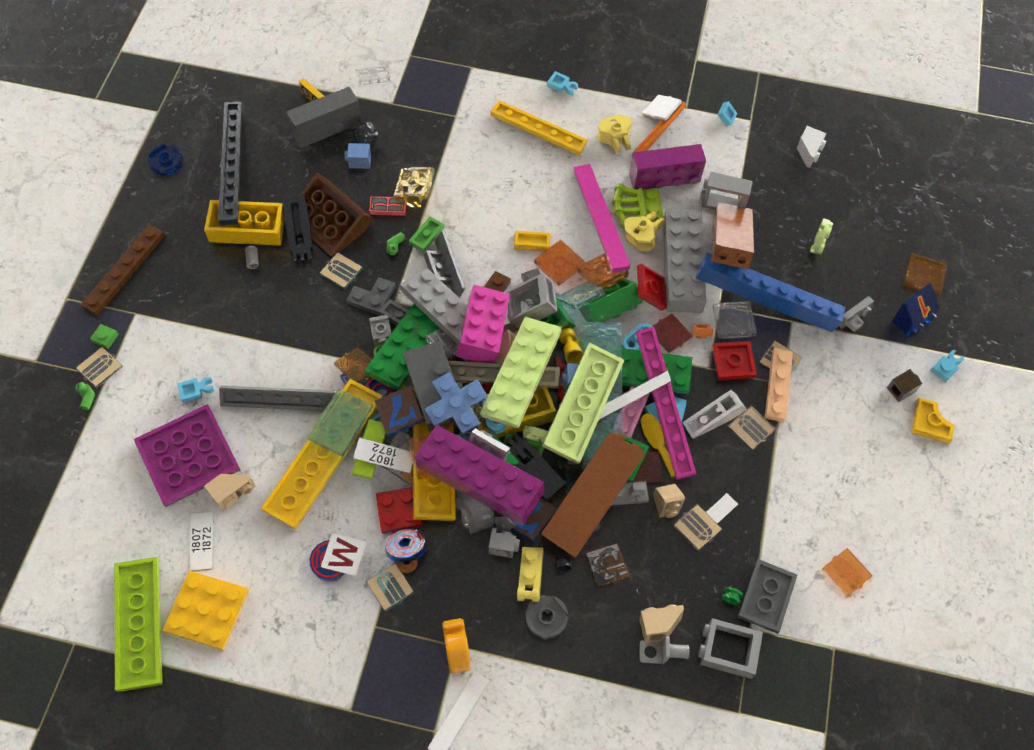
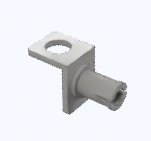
M666 636L662 642L645 644L643 640L640 641L639 661L641 663L665 664L669 657L689 658V645L670 644L669 636ZM651 646L655 648L656 656L654 658H648L645 655L644 650L646 647Z

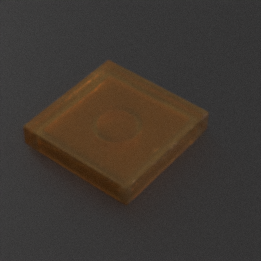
M912 253L909 258L904 285L940 295L948 263Z

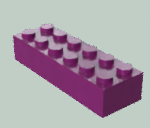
M436 425L414 457L417 468L522 526L544 493L543 481Z

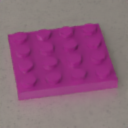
M208 404L134 439L165 507L204 489L207 483L220 474H234L241 470Z

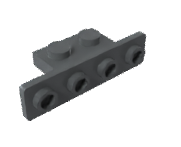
M440 231L435 239L438 251L426 250L424 258L428 269L445 285H450L452 292L460 298L465 291V283L462 280L460 269L457 266L454 253L449 244V239L445 231Z

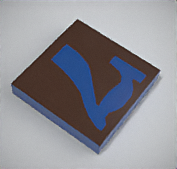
M411 385L375 400L385 433L388 437L425 421Z
M540 498L524 525L522 526L517 523L513 529L534 542L553 517L557 508Z

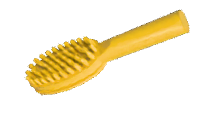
M644 414L641 418V425L645 437L653 448L659 450L673 478L675 474L669 453L665 447L666 441L661 424L654 415Z

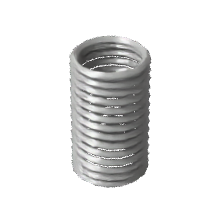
M255 246L246 247V266L249 269H256L259 267L257 248Z

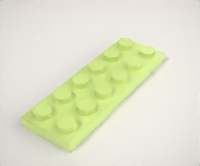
M528 317L524 318L480 412L481 417L519 428L561 334V327Z
M591 343L587 345L542 447L577 464L581 462L624 363L623 359Z

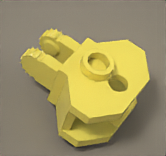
M619 114L604 118L598 125V141L610 145L616 153L621 152L620 145L622 144L626 151L630 150L631 144L628 139L632 128L630 117Z
M654 211L646 217L644 215L641 217H628L624 221L626 241L639 251L653 250L655 248V236L657 231L664 225L665 219L661 217L653 223L658 215Z

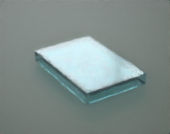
M338 389L307 437L308 440L343 457L373 409V405Z

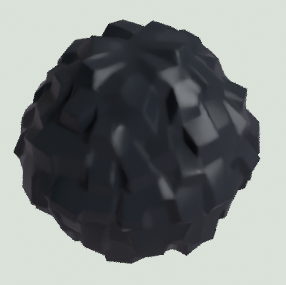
M359 121V123L351 128L353 137L356 140L355 144H369L372 147L379 138L375 125L368 121Z

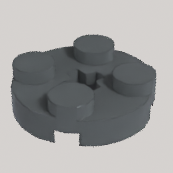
M541 595L539 602L531 601L525 615L526 624L531 633L543 640L555 638L566 627L568 621L567 608L559 598ZM542 613H551V621H543Z

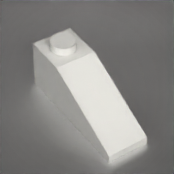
M730 390L682 423L694 439L731 421L746 411V408L737 394Z

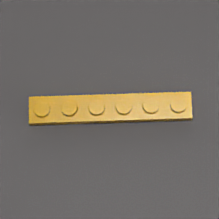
M500 100L490 111V116L580 156L588 143V140Z

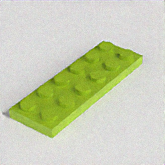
M152 557L114 563L115 691L122 692L162 685L159 558Z

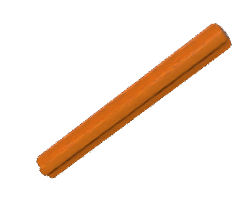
M682 102L666 121L661 120L634 152L647 151L683 111L686 105L685 102Z

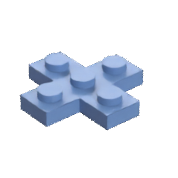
M450 372L432 382L441 400L425 408V412L434 427L453 418L460 432L464 435L480 426V422L471 407L484 401L488 396L478 379L461 389Z

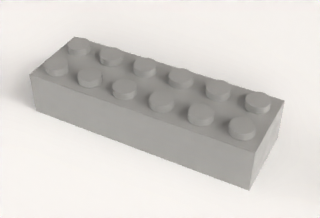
M666 208L664 215L665 223L663 225L666 312L703 313L707 302L706 282L696 279L699 264L704 258L702 210Z

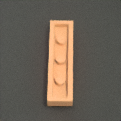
M779 348L772 350L765 409L766 419L779 422L786 420L792 351Z

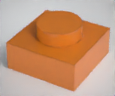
M692 324L691 331L696 338L706 339L707 336L713 337V328L710 324Z

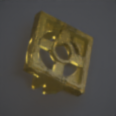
M434 167L401 169L393 196L395 200H405L411 207H414L415 204L420 207L422 199H428L435 173ZM413 179L417 181L416 184L409 185ZM419 185H424L420 191L414 192L415 188ZM403 186L409 187L408 192L405 193L403 191Z

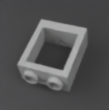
M710 172L709 179L705 178L700 199L703 200L701 207L716 210L717 203L721 202L745 208L753 181ZM712 189L730 194L739 195L740 198L736 199L732 197L710 193V191Z
M541 273L506 291L507 294H510L507 317L509 322L517 328H520L525 317L540 320L558 311L554 282L545 273ZM539 293L540 304L522 312L521 301Z
M712 618L709 624H705L702 636L706 637L705 644H701L698 657L702 658L700 665L752 679L757 670L763 632ZM716 629L749 638L745 666L711 656Z

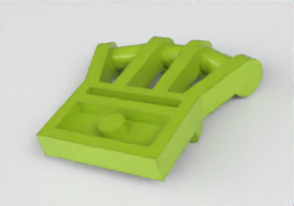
M620 183L615 185V194L611 199L612 205H614L613 214L617 216L623 229H625L624 221L627 219L625 216L638 215L635 217L644 215L646 217L654 211L658 215L653 222L661 217L664 218L659 188L642 189L641 187L636 190L625 187V185ZM624 194V195H628V196H632V197H631V198H621V195ZM637 205L638 207L623 208L621 206Z

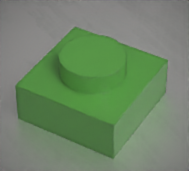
M100 324L90 340L92 343L109 349L119 334L116 330Z

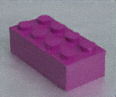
M701 144L633 152L629 171L632 187L636 190L641 187L642 189L701 182L706 157Z

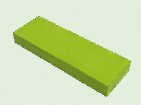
M369 419L363 439L383 444L386 433L382 422ZM356 459L352 475L372 480L377 464Z

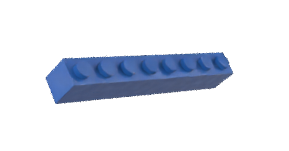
M708 252L699 264L696 275L698 280L829 332H833L843 322L845 307L751 269L748 270L711 262L712 254Z

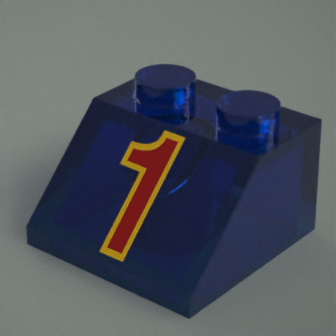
M929 283L907 299L893 318L892 322L907 336L913 332L918 333L926 322L930 324L937 317L935 314L939 310V304L933 286Z

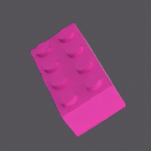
M473 284L467 303L456 357L479 363L496 362L510 294Z

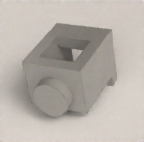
M388 315L369 318L374 346L384 344L391 335Z
M492 528L489 554L513 558L514 551L518 552L520 540L516 539V536L510 532L502 531L496 533V528Z

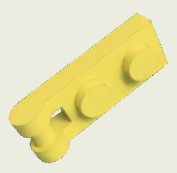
M522 547L517 601L532 599V602H539L543 548ZM526 588H530V589H533V590H532V591H526Z

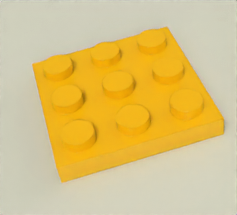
M188 571L162 631L224 651L249 589Z

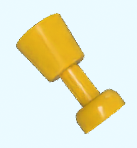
M565 328L561 330L559 336L560 341L565 344V360L567 363L579 364L583 351L578 343L574 342L576 339L575 331L571 328Z

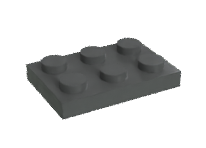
M757 559L737 618L778 634L798 575Z

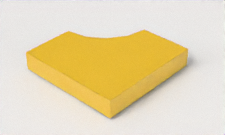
M918 397L911 433L950 444L953 439L955 424L948 422L941 416L938 410V402Z

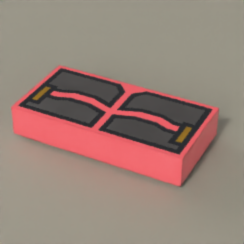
M371 197L370 215L405 216L406 198Z

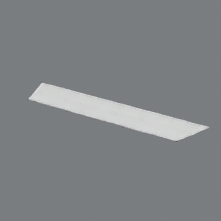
M668 371L606 403L599 419L670 382L671 379Z

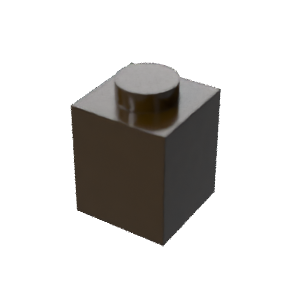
M909 369L892 379L887 389L900 402L917 392L923 383L918 375Z

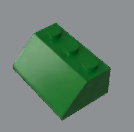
M621 277L573 299L574 304L585 320L594 326L604 325L607 320L620 317L621 313L637 308V305L643 303L642 299L638 298L637 283Z

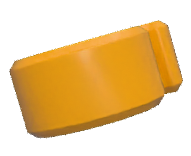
M463 619L444 621L442 626L450 673L470 671L471 662Z

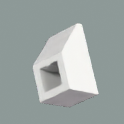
M809 126L806 127L797 147L808 168L811 167L813 162H817L820 156L818 151H822L826 144L824 140L826 133Z

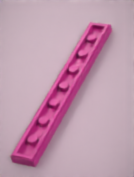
M591 165L573 167V172L612 273L630 270L631 265Z
M655 327L636 331L635 334L648 380H651L667 371ZM668 382L653 390L652 395L676 480L695 476L696 471L671 383Z

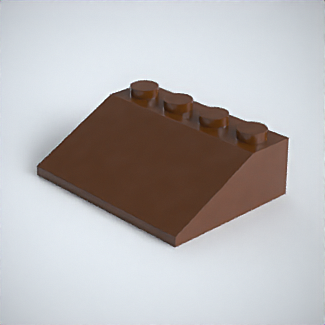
M319 173L314 175L299 195L306 198L312 240L331 257H334L362 235L374 220L330 180Z

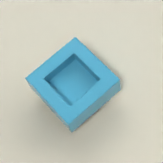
M728 101L722 104L717 115L726 126H730L737 112Z

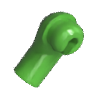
M402 232L387 240L386 251L388 254L395 255L397 253L398 244L405 240Z
M80 382L75 387L76 391L83 398L80 408L88 411L95 393L90 385Z

